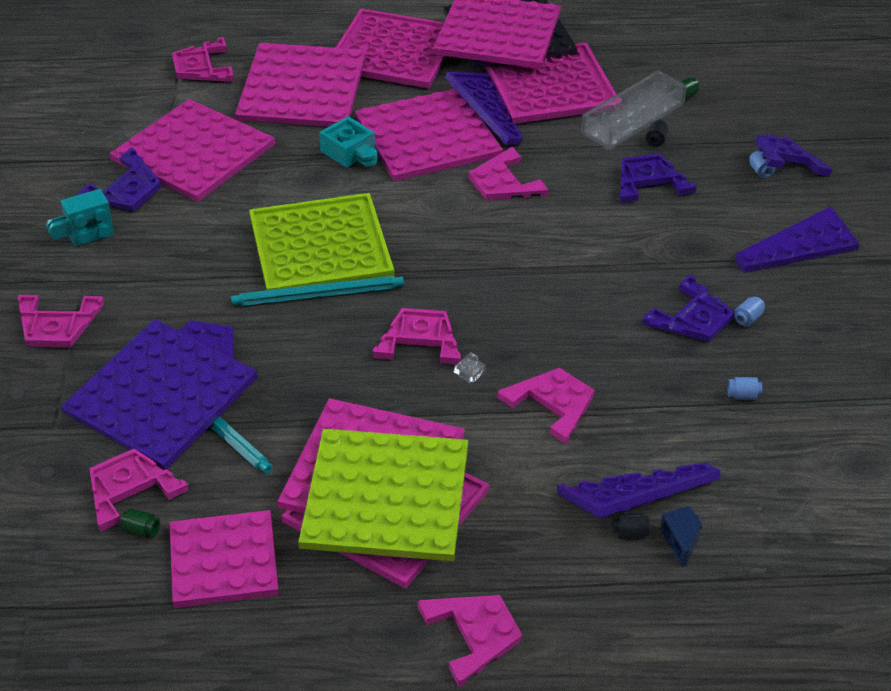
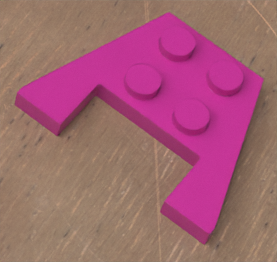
M224 37L217 38V42L210 43V41L204 42L202 47L194 49V46L173 52L172 57L177 79L233 82L232 67L212 68L209 58L211 53L227 52Z
M514 147L507 149L469 171V180L485 200L511 199V196L521 195L523 198H531V194H540L541 197L548 196V188L541 180L521 184L507 168L508 166L521 163V156Z
M18 295L26 346L71 348L104 306L103 296H84L80 311L77 312L37 311L39 305L38 295Z
M402 308L391 323L387 334L381 337L378 347L375 346L373 349V358L393 360L396 344L442 347L440 363L461 364V355L458 352L457 343L453 337L446 311Z
M557 368L501 389L497 393V398L511 408H514L527 397H531L561 417L550 426L549 433L566 444L570 439L572 431H575L580 417L584 415L591 403L595 390L561 368Z
M136 449L129 450L89 468L100 532L120 523V515L112 504L122 501L127 497L158 484L168 500L189 491L188 484L181 479L179 481L173 477V473L167 469L162 470L156 466V462Z
M500 595L418 601V609L427 625L453 617L472 652L470 655L449 662V669L458 687L466 684L468 678L475 673L478 675L485 669L488 663L494 659L498 660L522 641V633Z

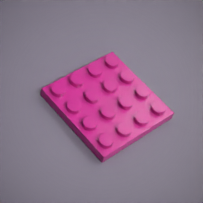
M270 510L170 522L174 608L279 596Z

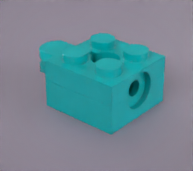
M348 116L319 132L320 151L347 168L356 162H360L366 167L377 163L375 132Z
M101 189L60 200L63 216L50 219L46 223V229L52 239L56 240L69 236L74 247L114 235L109 202Z

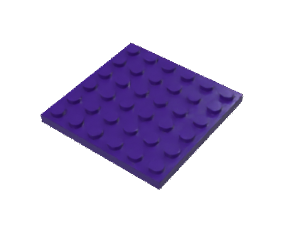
M154 319L61 406L64 414L128 450L136 449L156 462V466L166 470L258 378L256 370Z

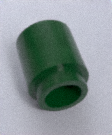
M686 78L672 86V95L676 100L684 101L697 93L699 83L694 78Z
M129 508L128 511L122 514L120 525L126 533L143 538H153L159 531L160 519L155 514Z

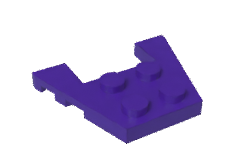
M772 134L757 135L755 142L759 151L764 152L762 157L766 160L765 164L768 167L782 169L785 161L806 164L815 174L831 175L833 170L831 167L794 143L791 138L786 136L779 138Z
M130 148L120 157L121 164L130 169L105 191L102 190L109 202V207L134 212L162 188V185L152 170L146 166L144 160L138 156L136 150ZM89 183L77 195L99 188Z
M661 154L622 158L620 203L638 201L639 194L635 187L642 188L644 186L672 183L678 195L696 193V185L693 182L689 183L686 181L684 174H678L674 170L675 166Z
M689 275L679 284V291L694 299L674 317L653 308L643 317L642 324L710 342L733 320L734 312L717 297L713 298L704 285L700 286L696 283V278Z
M190 320L180 330L181 333L234 359L233 327Z

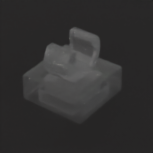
M472 352L454 367V374L470 383H473L486 371V365L480 362L479 356Z

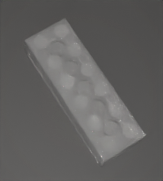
M657 70L582 115L581 134L604 148L611 150L650 126L655 120L663 118L684 105L687 85Z

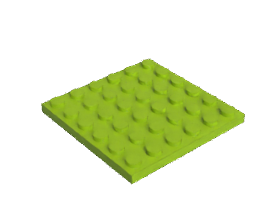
M370 193L249 209L266 290L394 276V267Z
M323 429L299 537V549L454 561L468 440Z

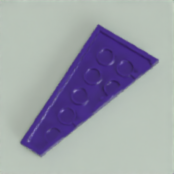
M447 72L445 78L449 81L450 85L460 93V96L470 104V107L480 115V118L490 126L491 130L501 138L504 144H521L523 137L518 127L512 124L510 114L506 113L507 108L499 92L494 90L496 87L494 82H490V74Z
M829 207L736 253L735 261L743 273L856 251L859 248V242L834 209Z
M704 462L678 466L675 472L658 469L653 470V475L642 477L639 472L606 477L602 479V483L588 482L587 480L579 481L576 487L568 488L566 484L557 485V494L590 512L597 518H606L612 513L628 511L631 507L646 505L659 498H668L671 494L677 492H687L699 485H709L712 481L720 479V469Z

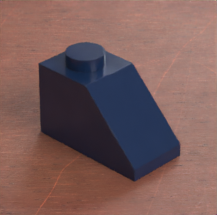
M690 506L663 513L660 531L681 567L687 566L698 542L700 529H702L700 517L695 515Z

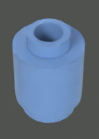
M763 151L753 152L749 158L750 166L760 178L770 177L776 168L768 167L765 164L766 160L762 157Z
M759 297L747 298L734 310L736 322L745 327L750 326L764 313L765 304Z
M734 377V379L728 380L729 398H734V400H757L758 396H762V382H758L757 377Z

